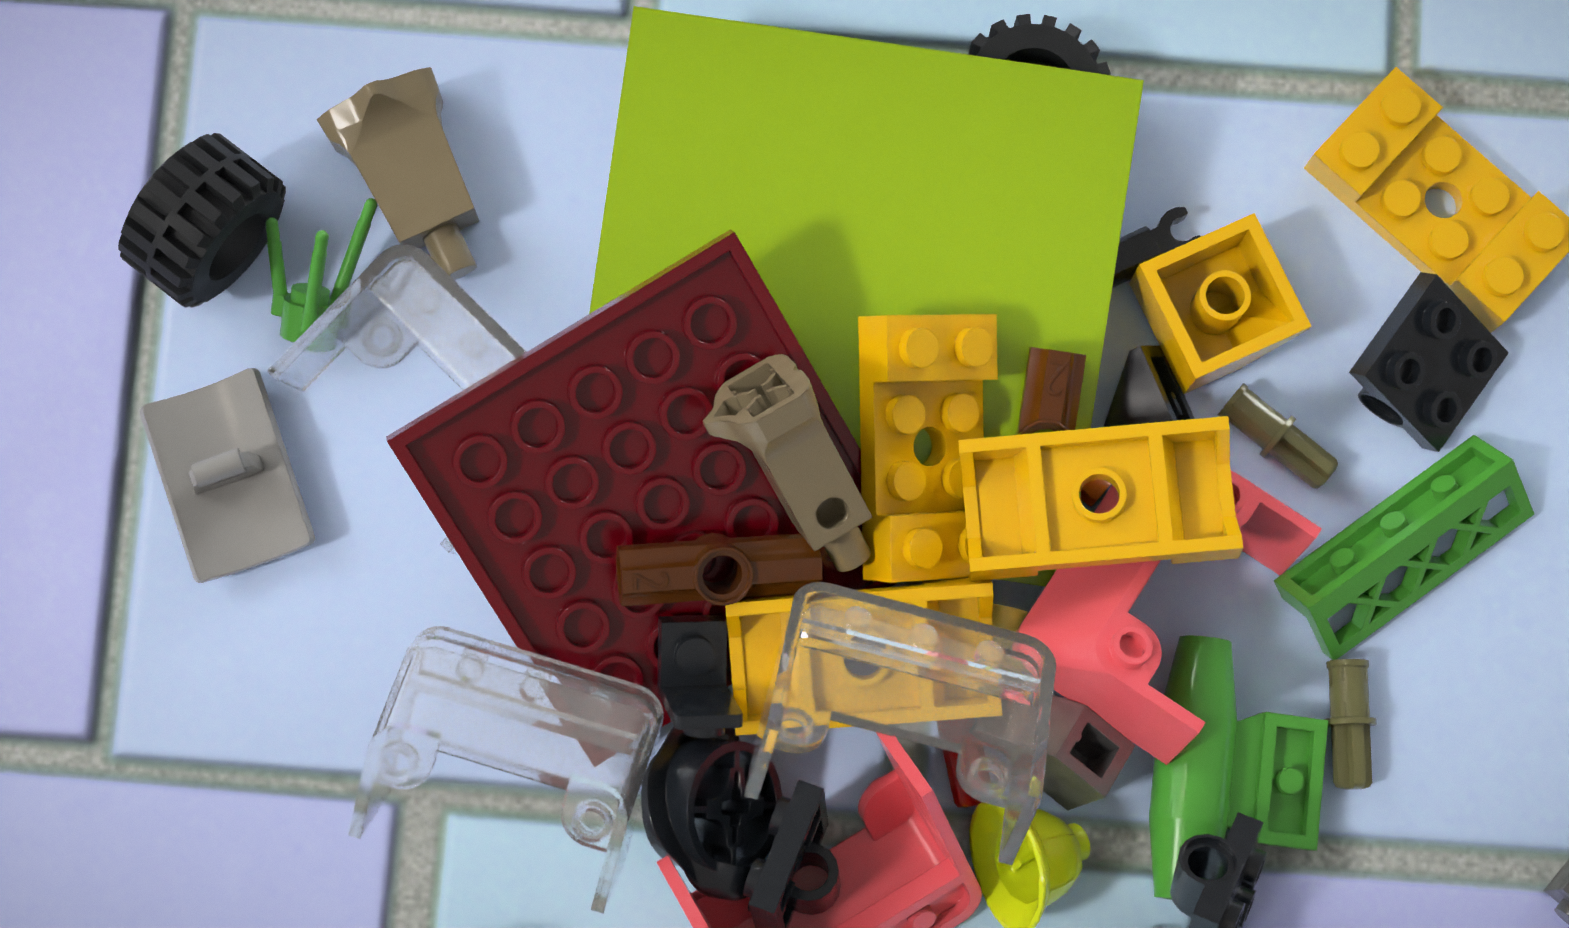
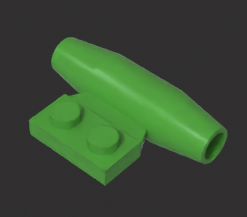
M1180 636L1164 695L1206 723L1200 733L1168 765L1154 757L1149 807L1154 897L1172 900L1170 889L1180 847L1187 839L1195 835L1210 834L1225 838L1226 830L1231 829L1238 812L1264 822L1258 841L1259 845L1317 851L1328 720L1271 712L1258 713L1237 721L1232 642L1207 636Z

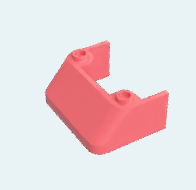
M1231 471L1235 513L1243 541L1242 551L1278 575H1282L1317 538L1322 528L1247 479ZM1113 485L1110 486L1094 513L1109 512L1117 505L1119 495ZM1161 560L1056 569L1014 635L1013 652L1017 662L1030 675L1065 698L1086 705L1128 740L1168 765L1200 733L1206 722L1148 685L1161 662V644L1155 632L1148 625L1128 612Z
M887 724L879 726L875 729V732L894 770L875 779L862 794L858 803V813L865 828L829 849L836 858L841 883L839 897L833 906L823 913L809 915L794 911L788 928H954L968 919L980 904L982 897L981 887L933 789ZM668 856L657 861L660 870L693 928H755L752 914L748 911L749 897L738 901H730L705 896L698 890L691 893ZM809 865L799 869L792 881L795 882V886L799 889L812 891L824 885L828 874L818 866Z

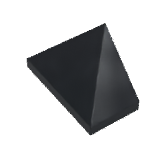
M1144 345L1130 350L1103 427L1195 419L1160 345Z

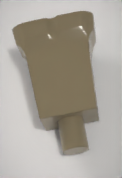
M427 67L393 78L372 81L364 85L348 99L327 110L316 120L335 151L347 157L360 171L405 254L408 255L426 246L442 281L451 282L471 273L477 268V264L460 230L480 220L443 131L441 113L444 102L431 67Z
M778 354L763 359L724 382L715 395L713 409L703 420L708 433L715 437L739 442L753 452L792 524L814 552L822 547L825 548L837 571H850L866 562L871 555V550L858 526L871 519L872 515L822 422L818 403L809 378L802 370L797 369L796 364L788 356Z

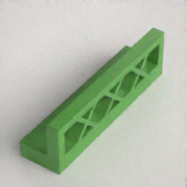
M1473 435L1274 580V583L1281 598L1307 618L1322 652L1331 660H1337L1532 517L1534 511L1513 459ZM1504 490L1509 505L1489 520H1483L1488 502ZM1450 529H1457L1451 548L1439 557L1432 556L1438 538ZM1399 566L1407 567L1401 585L1390 593H1381L1387 575ZM1349 603L1357 604L1351 621L1334 633L1328 618Z

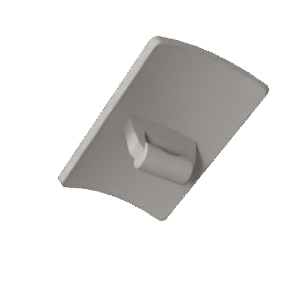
M247 368L213 384L181 395L147 403L141 408L140 416L193 578L196 582L204 583L239 573L276 560L314 543L315 534L261 373L258 369Z

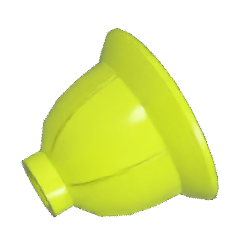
M987 799L981 802L972 814L969 828L971 859L977 881L988 907L1004 928H1035L1046 906L1066 894L1080 875L1082 861L1086 860L1090 855V841L1086 832L1080 825L1076 823L1066 824L1060 818L1042 809H1016L1001 799Z

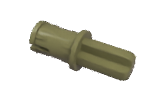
M1245 383L1240 386L1217 414L1220 417L1228 416L1229 422L1260 446L1263 449L1260 452L1263 458L1269 453L1314 489L1323 486L1338 466L1335 457L1293 425L1296 420L1293 415L1286 419L1251 391Z
M1330 660L1326 662L1329 676L1330 718L1324 720H1328V727H1331L1333 783L1335 787L1345 790L1365 789L1372 784L1370 727L1377 725V719L1370 717L1369 660Z

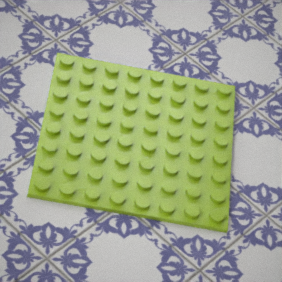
M633 6L589 314L731 229L739 238L860 449L859 316L997 314L998 380H983L984 438L1015 435L1017 431L1029 347L1086 355L1075 430L1091 428L1144 80ZM924 429L917 434L914 440L915 456L923 464L930 456L932 449L930 436ZM1041 429L1034 433H1044L1053 431L1050 429ZM1056 569L1038 571V576L997 580L1045 587Z

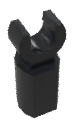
M1175 207L1167 211L1161 217L1157 227L1152 230L1144 226L1120 238L1112 288L1131 280L1139 264L1201 237L1198 235L1187 241H1179L1172 236L1171 226L1183 221L1188 214L1185 207Z

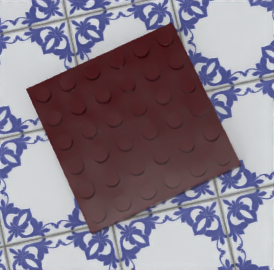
M731 229L386 436V441L594 769L672 722L657 693L658 616L724 615L726 618L725 606L713 605L706 600L621 606L616 580L617 546L692 541L709 533L725 534L730 538L800 533L792 524L753 452L739 442L710 435L704 426L703 420L713 409L715 395L722 384L767 357L778 354L788 356L796 364L797 369L802 370L809 378L818 403L822 422L861 494V449L739 238ZM860 524L858 528L862 533V524ZM822 547L820 548L822 556L820 592L813 593L892 587L898 582L889 583L863 580V564L853 570L839 572L834 567L825 548ZM723 555L714 557L705 566L703 579L710 582L724 580L733 570L734 559ZM728 628L726 670L727 687L732 685Z

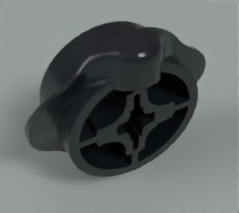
M673 726L661 748L650 761L642 781V819L651 846L661 858L668 856L675 866H680L689 882L703 895L730 901L745 899L747 896L743 895V891L751 866L757 857L765 859L771 850L775 837L768 833V828L776 804L782 796L777 770L771 759L762 749L754 744L741 741L739 736H736L734 728H725V733L719 737L696 738L686 735L684 730L675 729Z

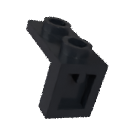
M724 615L658 616L657 693L675 729L684 730V733L691 737L714 738L722 736L725 733V728L742 727L743 712L726 685L727 620Z

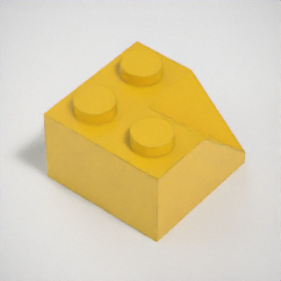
M1255 213L1139 264L1129 282L1183 394L1245 367L1312 327Z

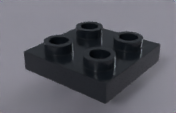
M1420 272L1349 373L1363 387L1358 394V398L1371 413L1389 424L1403 428L1421 448L1439 452L1509 352L1437 274Z
M798 780L792 797L788 798L782 795L776 804L768 828V833L775 836L767 860L760 857L755 859L747 876L743 895L750 898L748 911L752 914L755 928H788L794 911L809 915L823 913L832 907L839 897L841 883L837 860L829 849L821 845L829 825L824 788ZM813 865L825 870L828 878L824 885L816 890H801L792 881L795 873L802 867Z
M1238 812L1226 839L1210 834L1195 835L1187 839L1180 847L1170 894L1176 907L1191 917L1189 928H1243L1256 895L1254 888L1267 857V852L1257 849L1264 822Z

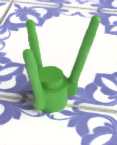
M369 198L364 204L331 295L330 290L322 286L327 258L328 233L320 230L316 234L308 283L293 284L291 293H288L278 220L274 217L266 220L267 247L273 288L271 314L282 317L280 336L283 339L305 345H321L330 341L332 323L341 321L344 298L371 227V222L377 208L375 199Z

